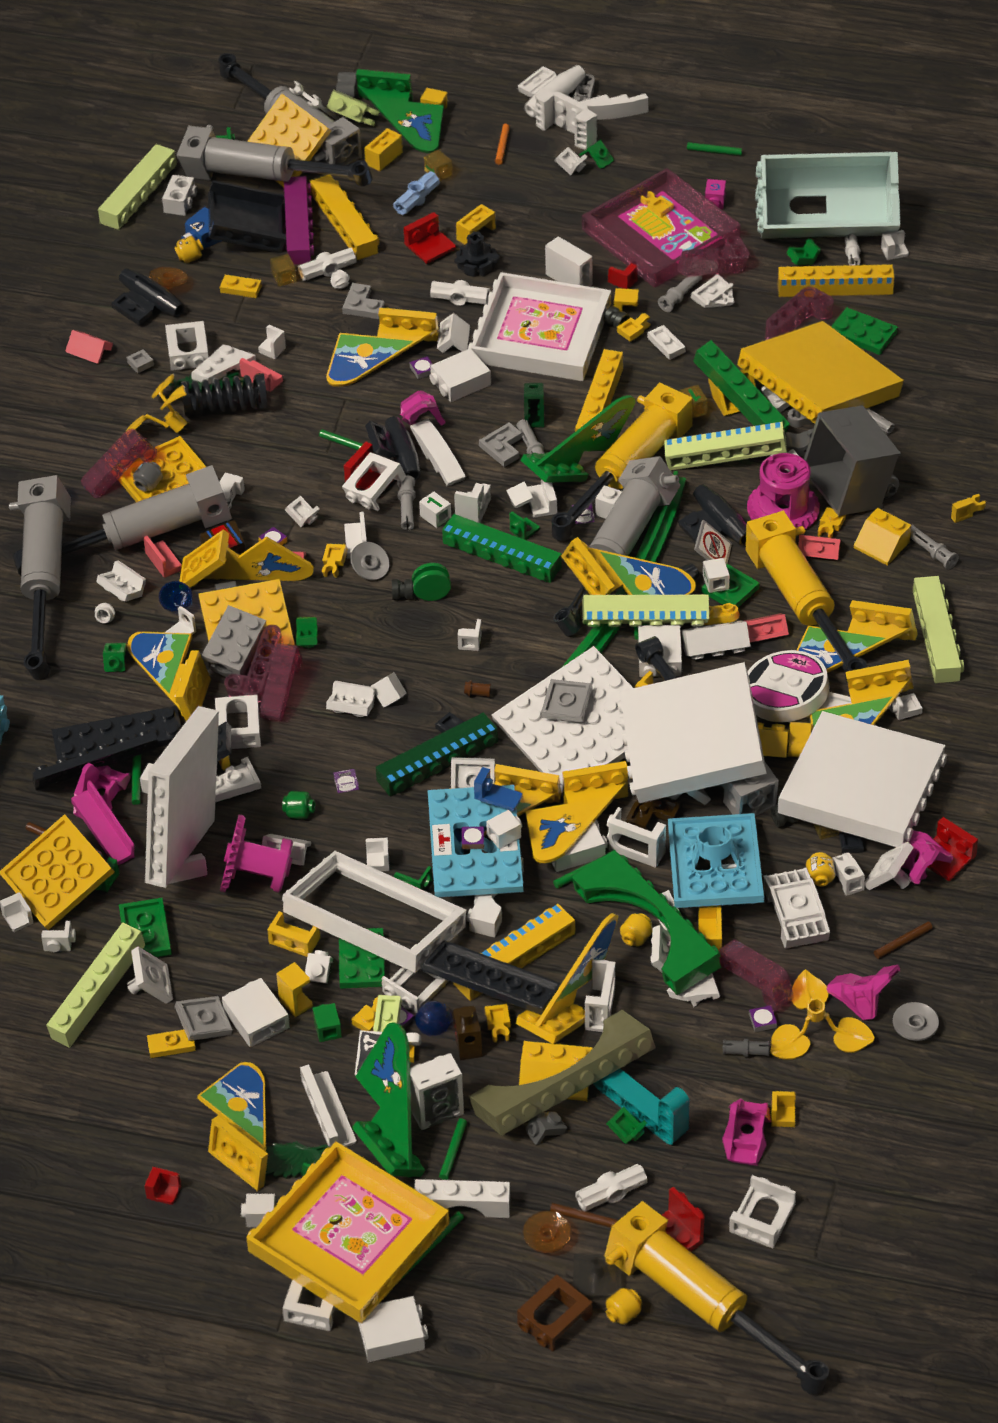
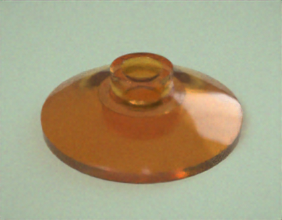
M172 267L155 268L149 274V278L165 288L179 286L187 281L185 272Z
M542 1211L532 1215L525 1222L523 1228V1236L526 1243L532 1249L543 1253L560 1250L568 1243L571 1235V1228L566 1218L552 1211Z

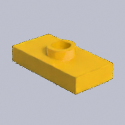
M184 1029L147 1035L150 1058L195 1051L194 1040H188Z

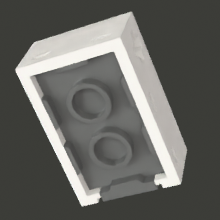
M451 1053L438 1056L431 1061L417 1064L410 1068L411 1112L421 1130L453 1119L454 1116L458 1117L464 1114L462 1073Z

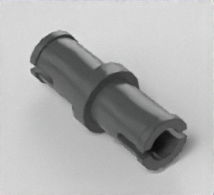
M744 1039V1041L723 1040V1055L739 1054L743 1055V1057H748V1055L769 1056V1041H749V1039Z

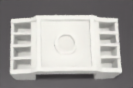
M543 88L535 96L536 126L545 131L552 124H556L574 133L575 146L586 150L597 142V115L590 111L587 105L560 92H552Z
M807 868L764 876V891L768 902H773L782 927L781 940L785 949L829 940L830 930L825 912Z

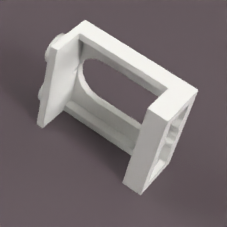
M204 321L165 325L171 371L197 368L208 358ZM197 341L196 349L191 352H182L178 348L177 343Z
M370 452L342 488L350 502H357L367 509L372 508L378 511L380 508L375 500L393 479L402 482L406 475L399 463ZM370 467L372 471L381 474L369 489L364 491L356 489V484Z
M257 695L215 698V708L219 711L218 725L227 722V713L248 712V727L231 729V749L261 747Z
M618 807L614 815L611 814L607 821V827H609L607 834L609 850L613 851L615 849L620 855L656 868L665 854L666 825L658 822L652 832L621 821V808ZM621 834L647 843L648 855L620 845L618 840Z
M402 967L391 979L383 976L382 990L384 994L401 996L402 1006L416 1013L449 982V980L428 973L436 979L416 997L402 988L415 974L414 972Z
M593 960L592 989L601 990L602 994L601 997L586 996L585 1030L603 1032V1020L611 1016L613 1005L615 962Z
M752 1175L750 1188L738 1211H733L730 1217L729 1232L774 1248L795 1206L796 1191L791 1190L787 1186H780L765 1178ZM762 1199H772L779 1206L771 1225L750 1218L756 1204Z
M292 1280L283 1306L284 1321L331 1331L333 1325L332 1314L335 1307L325 1300L322 1301L320 1308L298 1303L303 1286Z

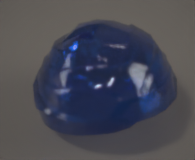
M180 581L166 583L159 592L160 604L165 610L172 613H178L180 606L186 609L193 600L191 588Z
M430 1001L422 1005L417 1011L415 1022L417 1028L422 1033L435 1036L444 1033L450 1027L452 1014L449 1007L444 1003Z

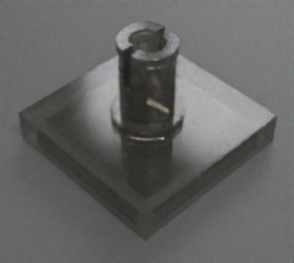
M574 1254L573 1287L589 1300H607L621 1289L622 1270L615 1264H608L604 1256L605 1254Z

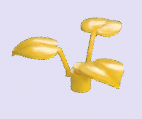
M174 374L161 383L151 396L154 399L158 394L164 401L160 408L161 411L166 406L169 408L170 411L164 417L166 421L163 422L148 414L142 415L127 428L123 436L124 445L126 444L127 437L147 419L155 421L165 428L170 426L176 433L187 424V421L170 405L174 400L187 395L185 386L182 385L177 388L168 399L163 395L164 388L170 383H174Z
M805 969L794 982L791 991V1000L794 1006L801 1010L807 1009V1017L805 1018L806 1021L803 1029L799 1031L796 1026L791 1024L782 1025L777 1028L771 1039L770 1053L777 1058L785 1060L803 1056L810 1047V1040L804 1036L810 1021L820 1022L826 1019L832 1030L836 1032L833 1038L835 1045L838 1049L847 1053L860 1051L874 1042V1035L863 1022L851 1017L842 1018L839 1021L838 1027H836L829 1017V1013L825 1012V1003L829 995L827 986Z

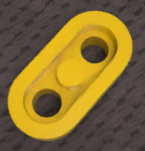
M731 603L709 606V620L704 625L736 621L740 616L738 607Z

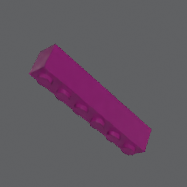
M306 176L291 177L287 182L284 181L288 265H290V261L291 265L308 263L311 261V256H314V247L310 245L313 243V232H309L313 231L312 220H309L312 219V208H308L312 207L310 183L306 182Z

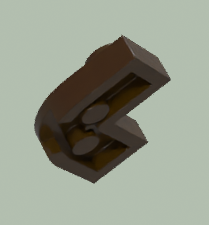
M668 797L639 803L637 800L633 804L625 822L646 830L653 817L666 821L676 818L682 808V802Z

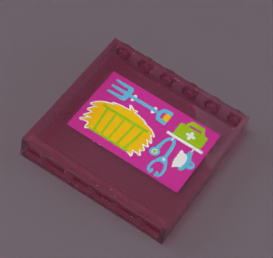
M668 168L582 215V230L625 265L629 266L631 263L637 265L638 275L654 288L740 239L741 227L736 220L732 219L725 211L714 205L713 202L705 198L700 192L696 191ZM651 191L655 194L656 198L662 196L673 203L674 209L660 218L647 209L648 205L641 203V196L648 198L647 193Z

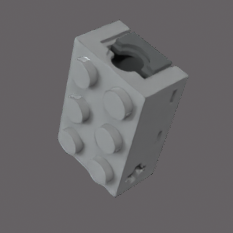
M228 605L201 655L206 669L209 670L211 668L213 672L231 679L233 677L234 680L241 682L267 633L266 620Z

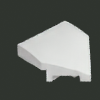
M717 274L692 292L691 298L704 308L733 305V283L728 284Z
M712 973L678 996L670 988L667 990L669 997L683 1001L691 1000L693 1007L697 1006L701 1000L711 996L713 999L720 997Z

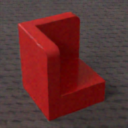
M631 263L624 271L614 267L608 269V282L622 289H629L637 281L638 266Z
M152 1167L144 1185L146 1198L173 1205L181 1188L179 1173Z

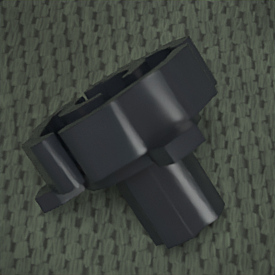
M473 232L468 234L467 244L460 246V251L456 252L454 262L465 275L475 277L477 276V271H479L480 276H485L492 272L493 267L497 265L500 259V255L496 254L495 248H491V244L484 243V236L480 232Z

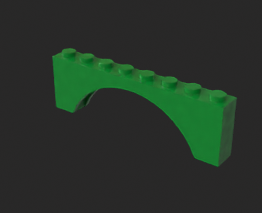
M615 849L572 876L575 891L586 903L599 901L625 902L647 910L662 922L669 932L671 944L668 957L661 970L664 983L677 996L721 968L719 960L721 955L715 946H710L705 936L701 932L697 933L692 923L688 919L684 920L679 910L675 906L671 907L666 897L662 893L658 894L653 884L649 880L645 881L640 871L636 867L632 868L624 855H620Z

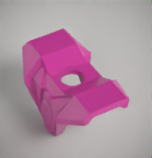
M417 391L400 404L402 420L409 425L415 424L418 416L430 410L441 426L445 424V420L440 414L434 397L426 392Z
M88 763L82 769L74 796L86 791L87 782L91 781L96 789H106L101 797L111 810V801L120 790L126 789L131 776L129 773L124 774L113 770L109 766L95 767ZM74 807V815L82 819Z
M913 830L911 839L908 842L914 848L901 867L909 869L910 881L914 884H919L921 880L926 879L927 874L925 870L934 860L951 863L953 857L951 853L943 849L928 834ZM920 852L919 859L915 863V857Z
M899 965L883 967L876 975L865 977L852 973L836 976L827 985V992L842 1001L862 1020L873 1019L877 1016L879 993L891 981V978L900 971Z
M739 1099L729 1105V1122L722 1138L726 1157L731 1162L757 1166L767 1145L763 1130L765 1122H771L768 1103L758 1104ZM751 1125L754 1128V1132L744 1134L741 1131V1127Z

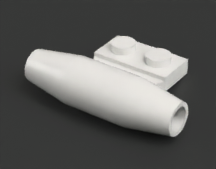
M577 65L556 76L555 72L541 67L519 84V92L532 97L524 106L528 115L531 117L536 116L535 96L542 88L552 92H560L567 96L586 77L583 68Z

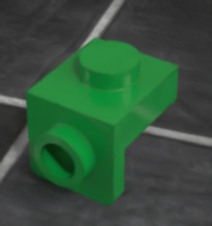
M808 239L803 248L789 247L786 254L796 265H813L820 252V248L812 239Z
M317 617L296 618V646L309 648L317 645Z
M624 1106L606 1123L625 1144L631 1139L636 1141L644 1134L642 1128L647 1124L645 1120L639 1123Z

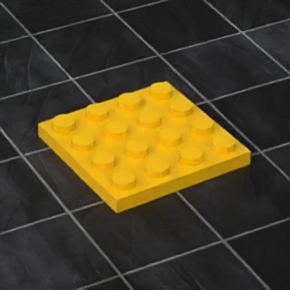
M281 94L247 142L291 147L295 160L310 161L332 130L288 97ZM293 170L291 177H298L303 171ZM275 180L284 187V181Z
M179 436L112 466L111 471L135 502H139L188 484L186 474L203 469L206 466L182 437ZM143 462H155L161 467L163 478L153 491H141L134 484L133 474Z
M280 579L199 593L208 642L226 608L230 605L266 620L267 633L251 662L296 654Z
M64 814L0 871V875L16 893H21L32 913L49 930L115 871Z

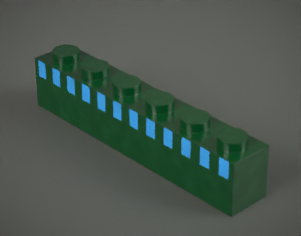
M483 712L376 766V781L390 797L401 793L405 789L450 767L452 758H467L487 747L493 746L498 742V729Z

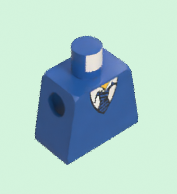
M206 207L202 208L185 222L186 234L181 239L193 236L195 240H200L204 249L221 242L209 239L208 209Z

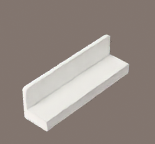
M309 1065L300 1067L301 1081L328 1146L331 1147L335 1142L345 1147L356 1144V1138L329 1073L325 1071L313 1075Z

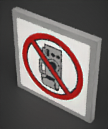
M703 520L694 550L707 561L724 558L725 564H727L732 543Z

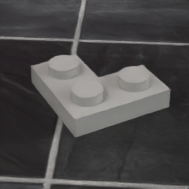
M352 283L342 308L343 314L379 319V308H384V301L368 299L371 293L370 285Z
M507 423L480 439L479 446L505 467L519 459V452L511 445L522 439V432L511 423Z

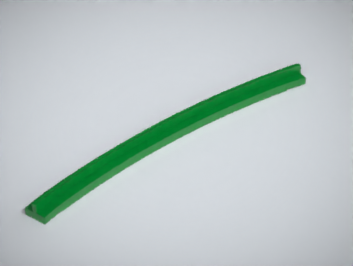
M674 471L673 475L678 476V471ZM679 477L680 487L669 505L657 506L635 558L658 562L676 518L686 478ZM622 586L615 593V595H628ZM600 624L598 627H593L563 666L593 646L602 653L621 626L610 627L609 624Z

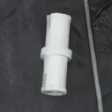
M849 234V238L848 236L845 237V253L848 256V264L850 266L856 265L857 261V265H859L860 247L857 244V237L854 234Z

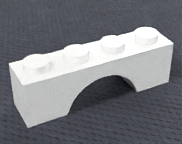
M521 858V866H522V874H523V872H524L523 858ZM497 894L475 896L473 909L470 908L467 914V921L469 922L471 932L495 938L502 922V907L493 900Z
M415 1179V1190L445 1209L454 1206H467L479 1210L485 1217L509 1218L510 1182Z

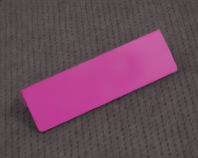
M88 781L87 790L72 797L71 803L107 856L116 859L118 865L134 858V843L93 783Z

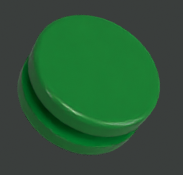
M439 563L423 564L412 574L414 593L422 600H439L445 597L451 589L449 571Z

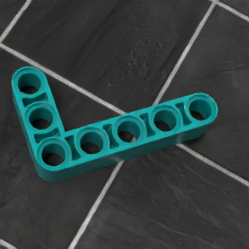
M621 1069L593 1083L599 1091L621 1108L624 1106L637 1121L641 1123L645 1120L647 1122L645 1127L669 1145L673 1144L689 1129L690 1101L688 1095L679 1087H675L660 1100Z

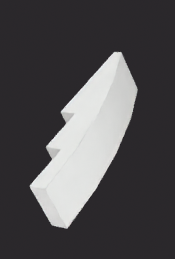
M624 94L610 99L607 95H602L581 101V103L587 105L590 111L597 115V120L628 117L648 112V97L646 94L631 98Z
M426 419L410 425L426 459H430L437 473L440 472L446 486L465 480L466 476L455 456L430 420Z

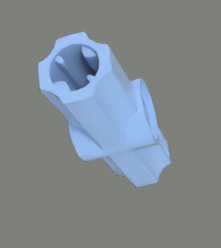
M430 171L418 181H412L408 184V190L393 203L394 209H396L398 214H407L414 206L422 205L425 202V196L440 183L436 174Z

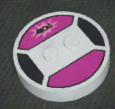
M796 650L776 652L763 657L748 670L755 713L760 718L768 721L790 722L805 718L817 711L829 695L830 686L824 664L816 656L807 652Z

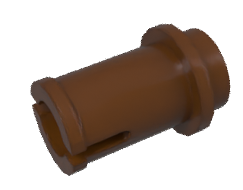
M470 680V682H465L464 694H468V697L471 695L489 697L491 684L475 683Z

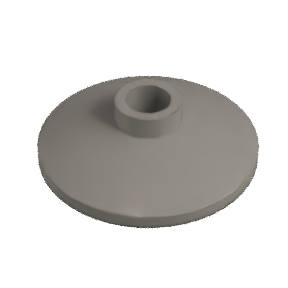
M362 542L352 550V567L362 578L378 580L387 573L389 559L386 552L379 545L372 542Z
M906 1003L900 1006L893 1015L894 1029L899 1035L909 1040L920 1041L928 1039L938 1028L939 1020L936 1012L923 1003Z

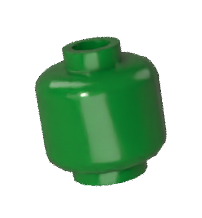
M290 791L283 798L282 810L288 818L305 820L311 813H314L315 800H312L308 792Z

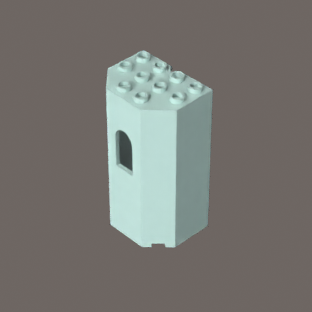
M898 152L761 155V160L757 161L756 178H759L757 190L755 191V198L758 201L756 219H759L758 233H761V238L846 237L849 234H854L855 236H882L884 233L899 230ZM826 196L827 213L795 214L789 207L790 201L795 197Z

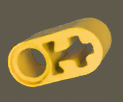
M790 722L788 757L800 756L811 734V723Z

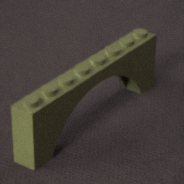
M620 1010L603 1020V1032L598 1043L584 1058L568 1069L543 1080L523 1085H487L471 1094L469 1098L475 1115L502 1136L655 1049L651 1031L628 1013Z

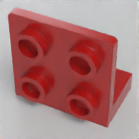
M435 212L404 227V244L426 264L456 249V245L439 231V217Z
M365 442L344 465L345 482L370 452L373 453L371 443ZM370 467L358 481L356 488L363 491L369 489L381 474L372 471Z
M942 817L938 821L937 835L933 839L943 849L951 853L953 860L951 863L934 860L928 868L950 881L976 857L978 839ZM920 852L916 855V860L919 859Z
M672 1187L669 1189V1210L661 1215L668 1220L665 1233L692 1252L703 1244L704 1214L698 1207H694L688 1201L683 1192H678Z

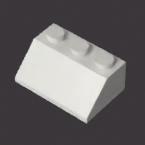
M733 621L680 630L685 655L692 656V659L704 658L706 653H712V656L724 655L725 650L731 649L733 653L745 651L744 647H750L746 621Z

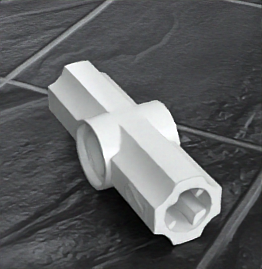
M352 248L334 254L322 252L317 256L316 260L299 265L298 271L303 281L322 274L330 277L340 268L356 263V256Z
M458 280L454 284L432 281L430 296L432 298L448 299L455 305H464L466 302L488 304L490 291L489 288L470 286L463 280Z
M636 1164L616 1174L614 1172L603 1174L596 1183L576 1192L579 1206L582 1210L587 1211L607 1201L609 1203L620 1201L624 1198L626 1192L647 1183L645 1171L641 1165Z

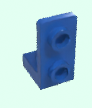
M482 767L474 781V799L515 811L522 799L521 792L493 784L489 768Z

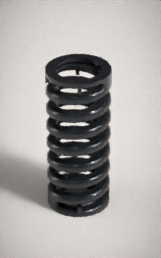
M264 373L254 375L253 386L250 376L244 375L243 389L238 376L233 377L232 388L229 378L224 377L222 380V391L219 380L214 378L212 380V394L207 379L202 380L201 392L198 382L193 380L191 383V394L188 388L190 387L189 381H181V386H185L187 394L183 396L185 417L196 414V404L200 414L205 415L207 402L210 412L215 414L217 412V399L220 410L223 413L227 411L228 400L231 410L233 412L237 411L238 397L241 409L247 410L248 394L253 409L258 408L259 394L261 399L260 408H268Z

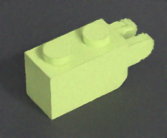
M334 89L326 107L355 121H362L374 126L375 122L370 118L363 117L364 111H368L373 115H379L378 110L367 106L366 103Z

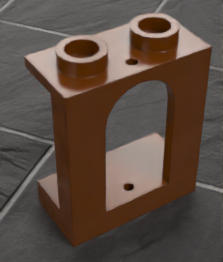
M556 1274L517 1310V1323L523 1332H529L542 1347H547L553 1352L555 1350V1341L580 1318L587 1321L592 1316V1302ZM552 1295L569 1307L564 1314L550 1325H541L534 1319L535 1311Z

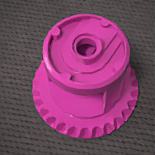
M779 453L763 461L760 467V485L757 489L753 490L747 501V511L751 520L784 510L795 528L803 526L807 529L816 521L820 511V503L815 493L810 491L811 469L803 458L795 454ZM784 504L787 505L788 508L782 509L778 506Z
M239 814L232 843L228 842L224 862L227 863L220 891L225 892L229 888L230 880L235 878L236 870L272 878L270 888L276 893L281 892L284 879L289 875L293 859L290 857L293 841L283 838L280 850L244 841L246 828H243L246 818L244 815Z

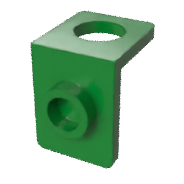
M601 140L579 154L582 156L589 151L600 169L614 160Z
M513 511L509 513L510 532L519 538L527 540L540 530V526L530 519H523ZM526 525L531 526L532 529L526 532Z
M428 866L419 880L395 872L394 878L426 891L433 879L432 867Z

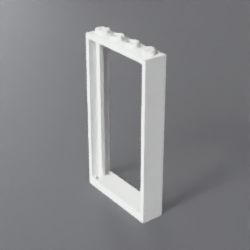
M337 851L324 858L305 877L299 879L292 888L283 894L282 898L283 912L414 973L422 967V964L443 940L450 942L465 928V909ZM334 872H337L443 921L413 949H409L303 899Z

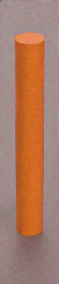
M504 124L501 131L495 163L498 165L503 162L510 129L508 124Z

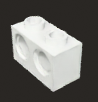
M172 175L162 198L164 213L186 215L188 208L190 209L192 206L193 197L197 194V186H195L193 177Z

